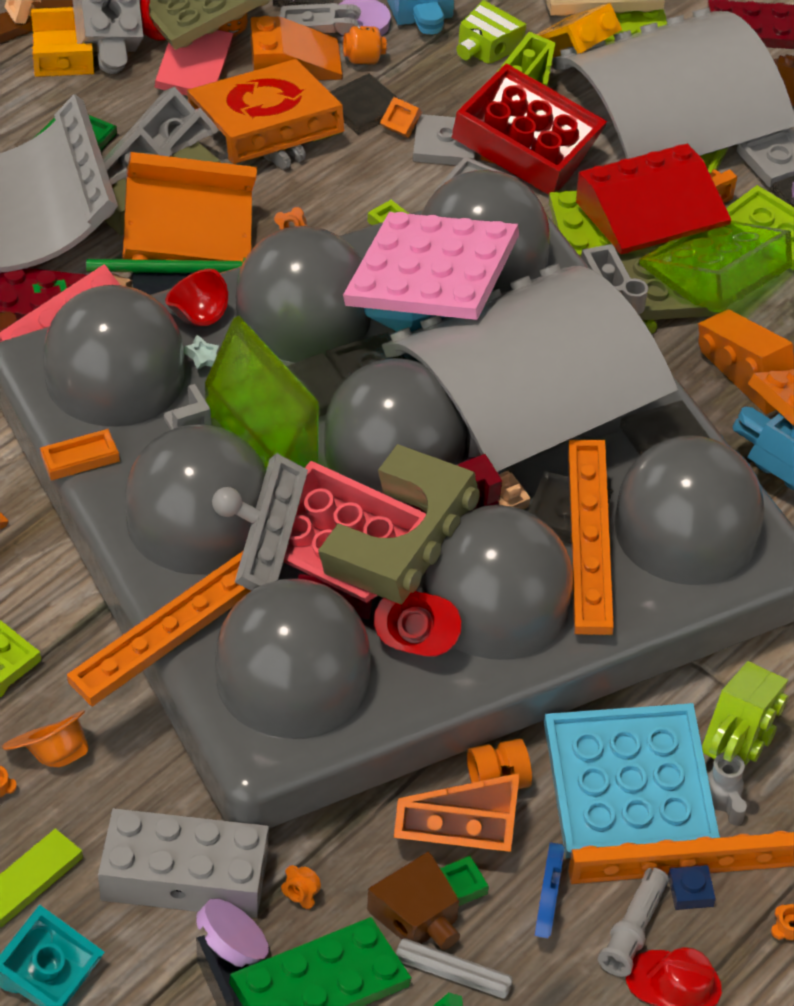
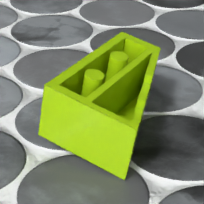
M528 32L502 66L507 63L547 86L555 42Z

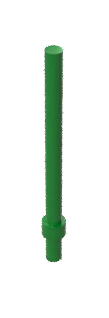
M243 258V261L86 259V271L93 272L105 264L110 272L195 273L203 269H215L222 273L241 267L246 258Z

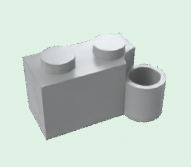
M613 244L582 250L581 258L587 266L615 286L638 315L641 314L646 306L648 285L640 279L630 278Z

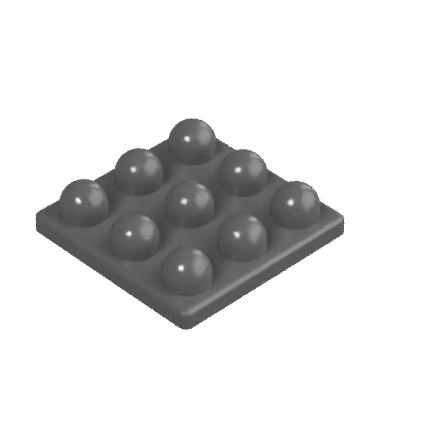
M475 170L455 176L433 193L423 210L410 213L518 224L519 237L493 290L500 289L501 293L512 289L511 282L529 276L530 280L541 277V269L559 263L560 268L570 266L589 268L546 214L543 205L535 193L517 178L499 171ZM383 222L340 236L326 229L312 226H294L270 234L250 251L241 267L220 273L227 285L228 304L222 317L214 324L208 326L190 325L178 318L165 303L166 295L171 289L149 295L128 286L103 285L83 291L70 299L56 313L49 327L0 342V409L123 634L244 550L251 523L237 515L231 517L220 516L213 509L212 498L218 489L232 487L240 493L243 502L256 508L269 460L275 454H279L304 468L310 461H313L380 493H383L378 469L397 444L454 465L475 458L468 457L466 446L467 425L431 371L408 353L396 357H386L382 344L391 341L390 334L396 331L367 317L364 308L345 306L343 294ZM198 335L206 343L219 345L216 355L222 364L219 369L209 366L197 369L194 360L184 353V347L193 344L195 337ZM671 372L678 388L677 391L498 471V474L505 471L512 472L531 498L529 507L520 509L504 505L483 506L468 511L460 517L461 522L451 537H445L438 560L433 565L430 564L421 577V582L416 589L417 592L440 596L449 600L458 609L462 620L461 634L456 644L448 652L439 656H422L396 650L386 645L377 635L374 626L375 611L384 597L377 595L373 598L370 619L360 618L353 606L338 592L314 581L298 579L299 574H308L283 562L277 581L266 583L246 594L235 606L143 670L223 819L230 822L265 825L272 828L465 752L469 748L480 746L544 720L545 714L566 712L794 622V526L761 486L749 463L730 447ZM195 384L210 408L211 425H185L170 430L164 421V413L189 405L188 386ZM109 429L119 452L120 462L50 480L41 458L40 447ZM569 440H605L614 626L612 635L574 634L568 462Z

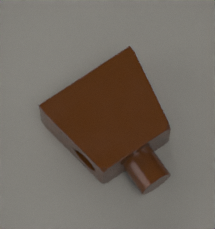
M429 851L368 888L367 911L401 940L409 939L422 944L432 938L443 951L454 946L459 940L460 933L452 925L458 917V897Z

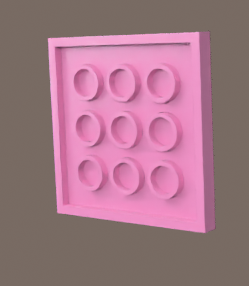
M389 212L343 294L345 306L478 320L519 237L518 224Z

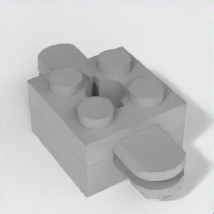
M73 0L77 44L92 43V50L98 51L101 70L110 74L119 73L128 61L127 52H135L143 39L139 0Z

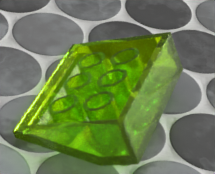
M731 221L730 225L669 241L640 258L639 265L693 305L708 308L711 312H721L792 267L791 231Z
M240 316L233 318L205 381V401L210 408L211 418H215L223 429L231 431L245 440L260 456L266 469L269 460L275 454H279L304 468L310 461L318 464L319 402Z

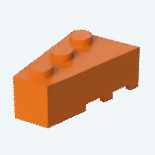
M730 309L698 323L700 352L766 415L775 411L776 409L759 395L748 382L753 373L794 369L793 342Z
M520 773L398 798L393 838L511 852Z

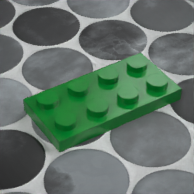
M369 917L231 973L229 984L243 1006H365L408 988L411 976L373 918Z

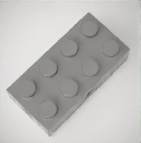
M113 808L98 872L100 901L199 912L210 899H221L240 908L250 918H257L269 853V826Z

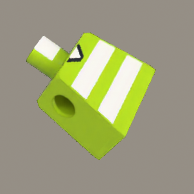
M483 0L460 24L457 53L463 60H468L475 56L487 64H492L510 55L525 37L526 23Z

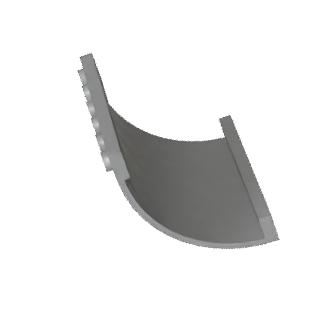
M710 7L693 11V17L684 19L683 15L666 19V25L658 27L657 23L647 24L640 27L641 32L631 34V30L614 34L615 40L608 42L603 40L580 54H577L573 46L560 50L561 56L552 58L554 70L575 67L593 85L613 121L626 159L686 143L700 156L794 127L793 108L773 58L750 25L739 16L728 11L710 12Z
M75 94L54 114L56 121L49 128L23 145L0 153V272L25 269L63 254L84 240L105 219L110 218L118 207L84 101Z
M559 263L540 270L541 277L530 280L529 276L511 282L512 289L501 293L500 289L493 290L478 320L454 317L441 319L440 316L434 315L420 322L422 328L412 332L409 327L390 334L391 341L382 344L386 357H396L408 353L431 371L458 409L481 455H487L497 472L678 390L657 343L638 313L615 286L589 268L582 266L560 268Z

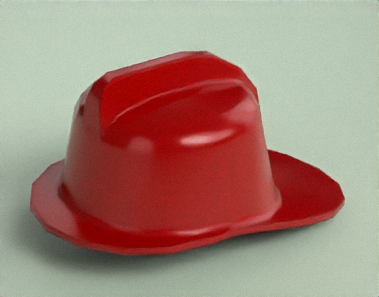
M410 592L402 605L384 598L380 601L374 615V626L377 635L386 645L396 650L417 655L439 656L444 654L456 644L461 634L462 620L458 609L452 602L440 596L422 592Z
M682 947L673 951L649 950L639 953L632 960L634 965L631 973L626 976V984L630 992L639 1000L655 1006H715L722 994L721 981L717 972L712 967L709 959L702 952L694 948Z

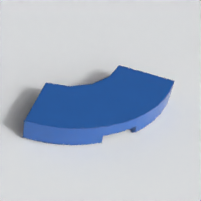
M552 842L549 844L534 935L537 937L548 938L551 936L565 849L563 844Z

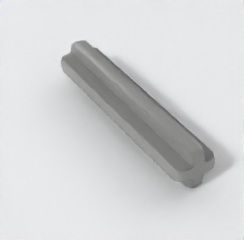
M402 939L397 948L396 955L400 961L415 968L500 998H506L511 989L512 977L503 972L409 939Z

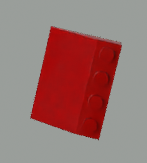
M506 63L457 111L451 138L549 195L550 192H558L570 179L605 128L607 121Z
M688 143L656 152H649L629 159H622L602 166H595L578 173L576 203L620 254L731 224V217L704 160Z

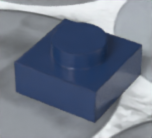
M708 865L669 869L668 878L675 910L714 907L716 897Z

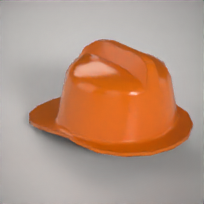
M85 710L79 711L60 722L21 734L4 743L2 749L9 750L26 746L40 763L49 767L66 766L86 755L89 750L79 720L85 713Z

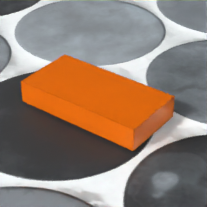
M109 429L40 447L41 458L51 481L120 462L119 452Z

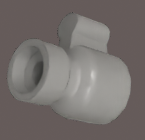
M721 753L715 758L713 769L708 774L713 806L715 810L726 811L729 816V822L732 825L738 826L743 823L747 808L746 802L741 799L744 786L742 776L745 765L738 755L729 762L723 759L724 753Z

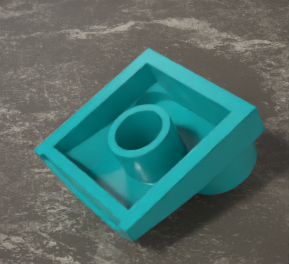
M39 904L0 954V987L11 993H20L38 1006H66L105 952Z

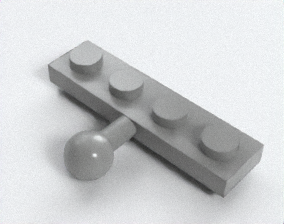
M275 454L269 460L256 508L243 502L240 493L232 487L218 489L212 498L213 509L220 516L231 517L237 515L251 523L235 583L251 591L266 583L277 581L279 578L308 472L304 467L279 454Z

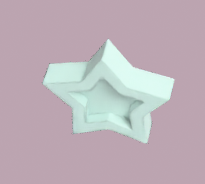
M198 335L195 337L193 344L184 347V353L194 360L197 369L204 366L219 369L222 364L216 355L219 345L206 343Z

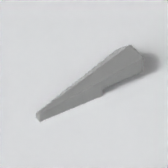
M175 87L165 90L103 159L111 185L126 177L131 152L170 156L217 133L219 129L201 108L194 109Z

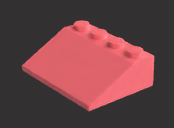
M310 461L305 467L308 472L283 562L367 603L377 595L324 574L318 552L319 548L338 523L370 536L393 538L415 529L423 521L426 513Z

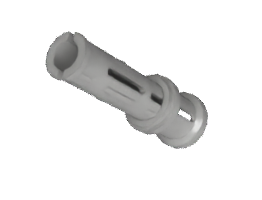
M648 868L645 871L642 882L624 918L613 925L610 932L611 940L607 948H603L598 955L599 965L608 973L620 977L628 976L631 973L634 965L632 962L636 951L643 948L646 941L645 928L669 883L667 874L662 870L654 868L652 872V869Z

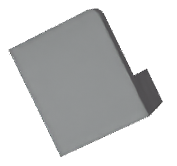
M195 384L188 386L189 405L164 413V421L170 430L185 425H211L210 408Z

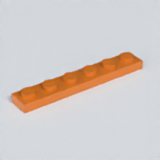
M569 440L568 462L574 634L612 635L614 626L605 440Z
M243 551L66 674L68 683L93 707L235 606L239 600L251 592V590L235 583Z
M776 831L771 834L761 835L738 834L733 837L723 838L700 837L695 840L685 841L661 840L657 843L646 844L623 843L619 846L608 847L585 846L580 849H572L568 870L571 884L642 879L648 868H651L652 872L654 868H658L668 876L670 868L708 865L710 873L794 866V832Z

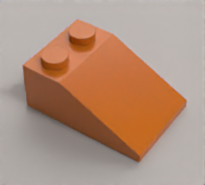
M280 16L251 17L253 71L297 59L317 80H342L338 38Z

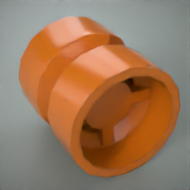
M522 739L500 742L497 749L488 744L467 750V766L471 783L520 773L518 789L531 786V763L526 745Z

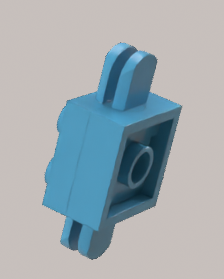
M387 0L397 25L416 23L420 32L424 34L439 33L443 30V19L453 18L454 0Z
M743 407L738 415L739 418L735 420L732 428L734 432L754 444L747 458L754 461L760 470L776 475L784 481L788 488L794 490V426L780 413L771 420L752 407Z

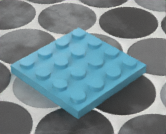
M693 703L545 714L544 726L563 846L565 847V858H571L572 849H580L585 846L608 847L619 846L623 843L646 844L657 843L661 840L685 841L695 840L700 837L720 838Z

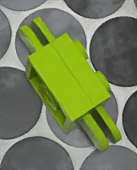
M747 661L721 691L702 744L703 754L715 759L719 754L724 753L723 759L729 762L738 755L743 760L745 766L750 760L756 762L764 745L768 747L776 733L777 726L772 723L775 715H781L789 696L784 694L788 679Z

